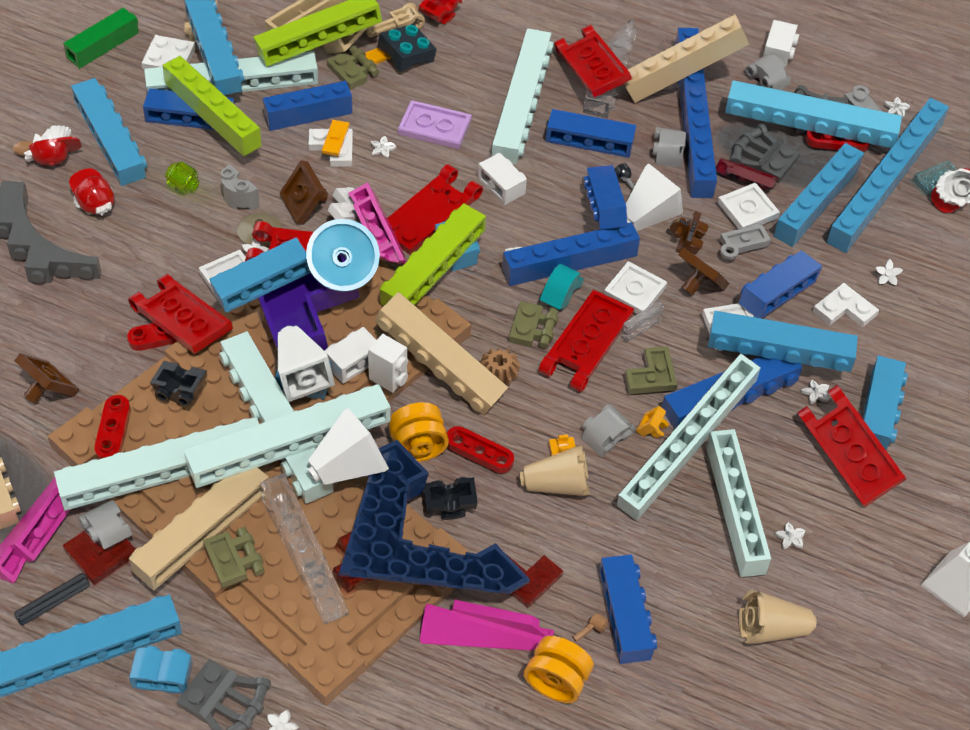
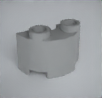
M774 54L758 59L746 66L744 70L751 78H759L760 84L763 87L782 90L789 86L791 82V77H787L786 71L783 68L786 64Z
M656 127L654 139L658 140V142H654L653 155H657L656 164L681 168L686 132Z
M229 164L223 168L221 178L226 203L236 210L237 207H249V210L260 207L258 188L249 180H238L240 173L232 165Z
M608 404L595 418L589 417L584 422L582 427L585 431L581 439L602 458L614 449L620 440L623 439L625 441L637 431L636 427L611 404Z
M113 500L78 517L84 530L88 531L94 543L98 541L103 549L133 535L128 523L125 524L121 515L118 514L121 511Z

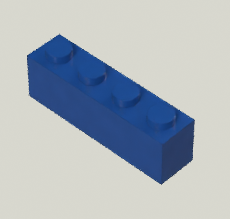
M346 81L263 98L264 117L269 131L353 114L352 94Z
M149 88L143 105L145 122L215 130L173 91ZM228 98L234 104V98Z
M552 109L547 125L546 142L630 158L636 125Z
M614 166L587 168V176L583 177L584 188L587 191V199L590 200V209L593 210L594 221H598L600 229L627 227V206Z
M802 250L795 255H790L780 265L776 264L766 274H760L752 283H746L741 290L742 296L739 304L756 318L762 319L814 284L822 269V265Z
M632 554L601 558L599 573L620 664L650 661L652 660L654 650H657V639L655 634H651L649 627L652 624L650 611L645 610L644 602H646L645 589L640 587L638 581L640 579L639 565L634 564Z

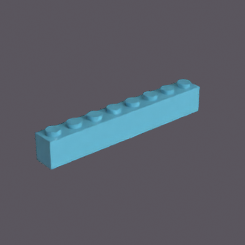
M734 80L732 81L725 113L888 148H892L897 141L902 119L901 115Z

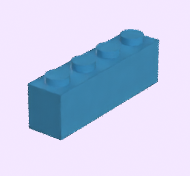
M296 237L231 269L218 273L216 276L209 278L216 298L225 313L311 272L307 264L306 251Z
M878 355L872 369L862 418L885 450H887L889 443L894 444L897 429H894V424H898L901 410H898L897 407L903 402L905 392L901 391V386L905 387L908 373L904 372L906 362Z

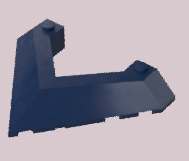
M398 440L378 448L389 469L385 472L369 475L339 575L510 594L530 582L527 575L496 543L477 554L466 552L465 555L449 552L450 548L431 544L428 547L413 545L411 540L402 539L407 501L423 493L429 472Z

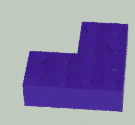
M337 256V260L339 262L346 261L345 256ZM309 273L257 299L278 352V332L287 326H298L325 351L328 348V344L317 312L360 297L358 289L346 292L334 291L321 285Z

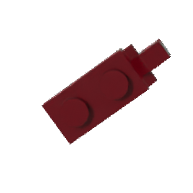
M720 158L716 171L724 176L733 173L736 175V179L748 182V180L757 182L756 184L760 188L766 190L769 187H775L778 181L776 176L724 158Z

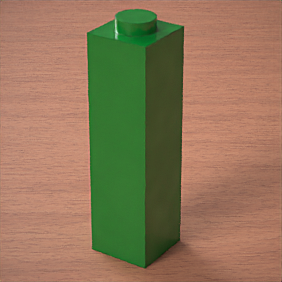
M125 8L119 9L65 41L63 45L66 58L79 69L137 35L139 33L137 17Z

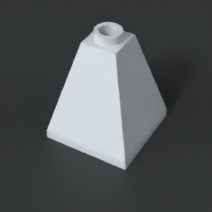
M649 163L645 166L626 202L627 223L632 222L636 231H639L683 213L681 189Z
M287 326L278 332V372L288 402L335 385L327 353L298 326Z
M349 408L342 412L308 459L311 465L308 468L310 475L315 482L321 480L324 485L385 472L389 469L370 432Z
M970 542L951 550L921 584L922 588L963 618L970 612Z

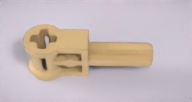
M408 3L402 8L390 12V19L368 27L365 32L367 37L371 38L379 35L381 32L411 25L414 22L418 29H420L425 23V18L422 14L418 13V8L414 3Z

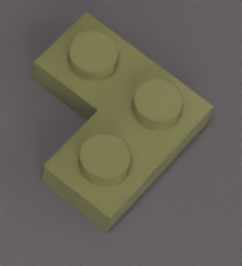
M668 346L645 348L644 357L647 368L626 369L625 371L629 394L674 391L677 389V381Z

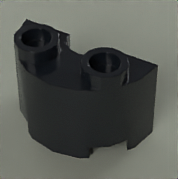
M163 361L150 384L156 390L155 396L159 400L164 402L170 400L188 407L205 381L207 370L195 367L186 370L177 363Z
M459 477L455 479L453 484H444L440 480L425 484L426 507L429 515L433 513L439 514L443 520L465 517V512L471 508L474 510L477 508L478 501L474 477Z

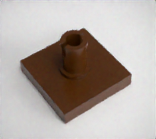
M300 160L280 191V195L296 223L303 225L319 202L324 203L328 198V192L323 188L309 162Z
M684 247L678 254L694 270L684 285L681 286L691 295H694L705 279H709L722 290H725L730 284L720 273Z
M19 353L14 360L35 379L24 393V396L33 403H38L45 390L73 397L79 391V388L49 361Z

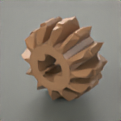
M500 346L497 351L490 348L488 354H483L480 363L500 381L510 386L512 380L516 381L518 371L520 370L516 354H510L509 348L505 351H501Z

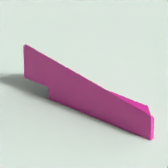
M367 182L349 192V196L355 202L353 206L362 225L373 234L377 241L380 254L379 259L403 266L407 259L381 203L369 183Z
M56 478L51 481L1 543L0 579L14 583L25 561L32 562L36 559L70 511V509L64 510Z
M455 600L452 610L426 604L420 642L422 644L535 651L540 639L545 636H553L554 630L539 627L540 620L532 615Z

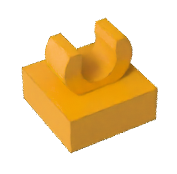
M658 406L646 412L636 431L641 436L651 433L656 439L663 437L664 433L660 431L659 427L663 430L669 426V423L663 419L666 411Z
M568 434L559 435L557 439H549L551 456L576 447L574 437H568Z

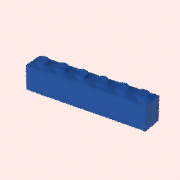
M630 222L627 223V227L600 229L503 252L502 271L508 285L514 286L550 277L553 270L559 264L577 271L637 256L640 237L633 223Z
M764 357L751 360L761 368L757 381L733 409L743 403H751L762 395H770L786 385H794L799 380L802 365L800 363H790ZM724 372L664 396L662 408L666 411L665 416L674 429L679 426Z

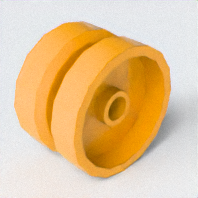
M424 402L408 404L399 408L391 415V422H388V428L393 441L398 440L418 462L435 458L447 448L448 435L443 426L441 411L436 405Z
M545 636L540 639L535 649L534 657L529 660L524 670V677L527 683L543 696L561 703H574L578 700L583 690V682L588 680L593 670L594 662L591 656L577 644L565 638Z

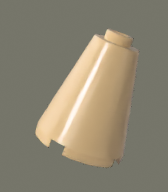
M576 446L524 466V471L520 472L522 487L526 486L527 491L577 496L590 495L589 485L586 484L588 470L583 446Z
M750 590L743 597V600L747 602L745 608H740L739 629L741 637L747 638L745 641L747 644L808 636L816 628L817 619L811 609L757 590Z

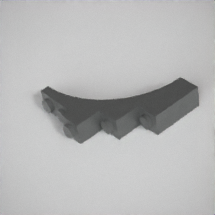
M2 181L0 186V237H9L7 246L11 259L26 260L24 268L28 282L52 283L53 276L100 279L101 268L98 257L85 256L64 250L46 240L32 226L27 217L29 196L25 182Z

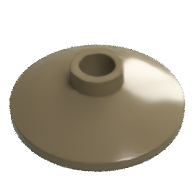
M268 213L248 215L238 225V237L243 244L252 245L254 240L252 232L256 222L264 221L272 227L283 228L280 220ZM267 241L260 243L261 246L270 247L271 242Z

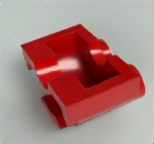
M425 0L420 3L418 11L436 22L446 24L456 16L454 10L458 3L462 4L463 0Z

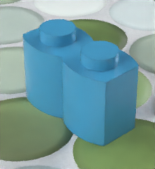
M155 646L137 648L129 677L131 687L141 690H160L168 693L183 694L187 689L192 669L191 655L182 649L161 651Z

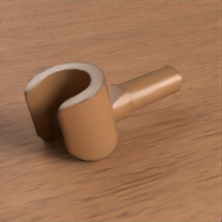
M601 614L593 615L589 624L575 634L573 639L577 642L593 629L602 633L608 626V619Z

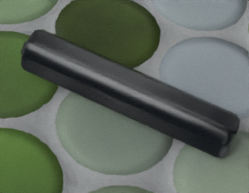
M80 573L14 612L17 622L20 625L26 624L89 587V580L84 573Z

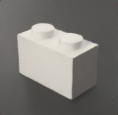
M773 20L763 57L774 54L787 66L788 59L792 60L795 47L792 46H796L799 34H796L798 25Z
M500 152L479 163L478 179L504 205L526 193L527 179L525 175L519 172L512 165L511 161L506 159Z
M364 327L351 332L346 338L330 345L325 350L329 361H331V371L342 384L369 368L368 349L377 340Z
M382 334L368 349L369 379L393 393L398 386H403L408 378L407 347Z

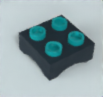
M415 24L381 32L377 45L380 50L390 55L399 71L406 70L416 63L434 62L437 50Z

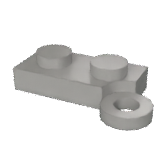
M863 85L855 86L852 92L844 95V98H848V105L882 111L870 98L869 89Z
M762 224L721 233L719 240L723 246L720 253L723 258L733 260L737 258L738 253L769 246L771 239Z

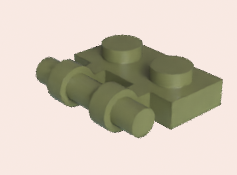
M352 46L349 49V52L352 54L351 56L342 52L327 59V67L341 81H346L350 90L366 83L368 74H371L373 77L379 74L376 64L372 60H368L364 51L356 46ZM361 63L363 66L358 67L356 64Z
M520 301L509 335V342L532 347L535 340L540 341L539 346L541 348H548L549 343L553 340V328L558 323V309L551 307L548 313L543 314V306ZM538 324L545 325L544 329L538 330Z
M245 527L239 528L236 531L238 537L231 539L227 531L203 540L204 547L222 588L246 580L247 573L245 570L248 568L253 569L256 576H260L265 572L262 565L264 562L262 556L256 552L254 538L251 534H248ZM237 550H244L246 556L240 558Z

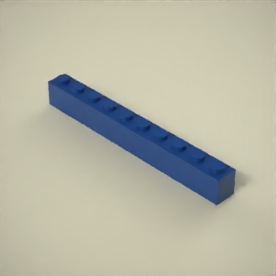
M678 28L675 45L698 34L699 28ZM701 69L679 80L683 126L684 132H686L685 145L691 198H713L717 176L704 69Z

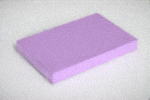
M411 100L398 127V135L460 149L471 123L472 115Z

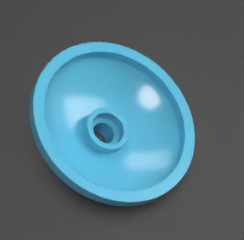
M336 219L321 225L308 242L306 259L311 274L321 285L334 291L346 292L364 286L373 277L379 264V247L375 237L365 226L353 220ZM337 256H345L346 261L339 262L337 260Z

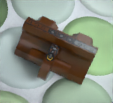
M698 211L693 213L691 220L686 221L685 218L681 217L672 221L670 230L676 238H680L676 252L680 253L684 247L688 251L697 254L702 248L704 241L694 235L702 238L706 234L709 225L700 221L701 213Z

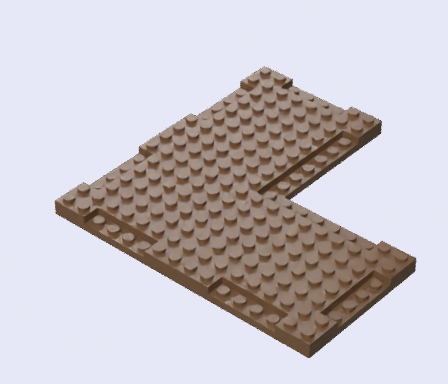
M379 259L377 270L370 281L358 288L360 298L317 312L325 332L328 347L338 343L351 332L357 331L362 327L376 340L384 334L396 341L391 334L383 331L375 321L379 311L384 307L381 304L380 287L385 281H389L395 273V270ZM425 294L416 303V308L459 345L471 336V323L437 298L433 301ZM257 298L225 313L223 308L218 311L229 319L233 326V329L195 354L180 342H175L164 350L165 357L113 394L125 396L129 400L131 407L122 453L139 449L142 446L162 443L168 439L188 436L194 432L214 429L220 425L225 426L236 423L242 419L252 418L248 401L243 402L239 393L240 387L238 383L233 384L229 375L230 369L228 366H223L219 353L222 352L221 341L248 331L275 378L278 369V352ZM408 349V378L405 384L398 386L393 393L380 386L388 403L430 369L425 364L420 363ZM163 361L177 363L186 370H190L191 367L207 370L205 381L188 407L170 400L164 402L155 396L156 390H154L150 381ZM369 368L344 384L333 374L335 385L328 388L325 399H313L304 396L289 402L293 411H300L312 407L316 403H324L336 399L340 395H347L364 387L377 385V383L369 379ZM105 401L93 410L86 407L48 435L51 448L70 466H77L97 459L94 445ZM277 460L258 467L269 477L270 491L222 532L228 531L231 539L238 537L236 531L239 528L245 527L248 534H251L254 538V547L256 552L262 556L264 561L262 565L265 572L260 576H256L253 569L248 568L245 570L247 573L246 580L222 588L205 547L180 569L319 701L327 706L423 619L426 604L437 606L456 588L339 575L369 475L333 483V493L305 504L301 496L297 497L291 485L292 479L290 476L286 477L280 465L282 462ZM192 476L107 500H113L119 507L120 513L151 540L157 531L167 527L177 514L186 511L196 498L205 495L216 482L196 488ZM407 504L402 539L411 540L413 545L428 547L431 544L450 548L449 552L462 555L469 552L441 527L437 530ZM237 550L240 558L246 556L244 550Z

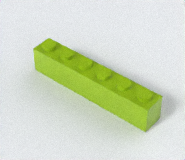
M347 0L253 36L257 52L266 67L382 22L380 7L376 0Z
M179 55L162 65L165 84L239 153L246 156L261 147L260 127L183 57Z
M464 203L457 210L455 209L449 219L444 224L441 223L430 238L425 239L422 247L417 252H413L403 266L397 268L394 276L381 285V304L385 306L399 292L415 306L485 232L486 215Z

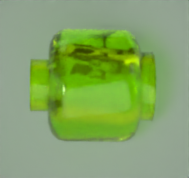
M183 161L172 163L165 173L167 185L180 194H187L190 191L194 192L200 183L198 171Z

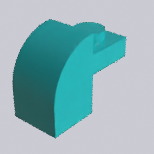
M559 264L551 273L540 301L560 310L568 307L574 290L582 287L584 278L580 277V272Z

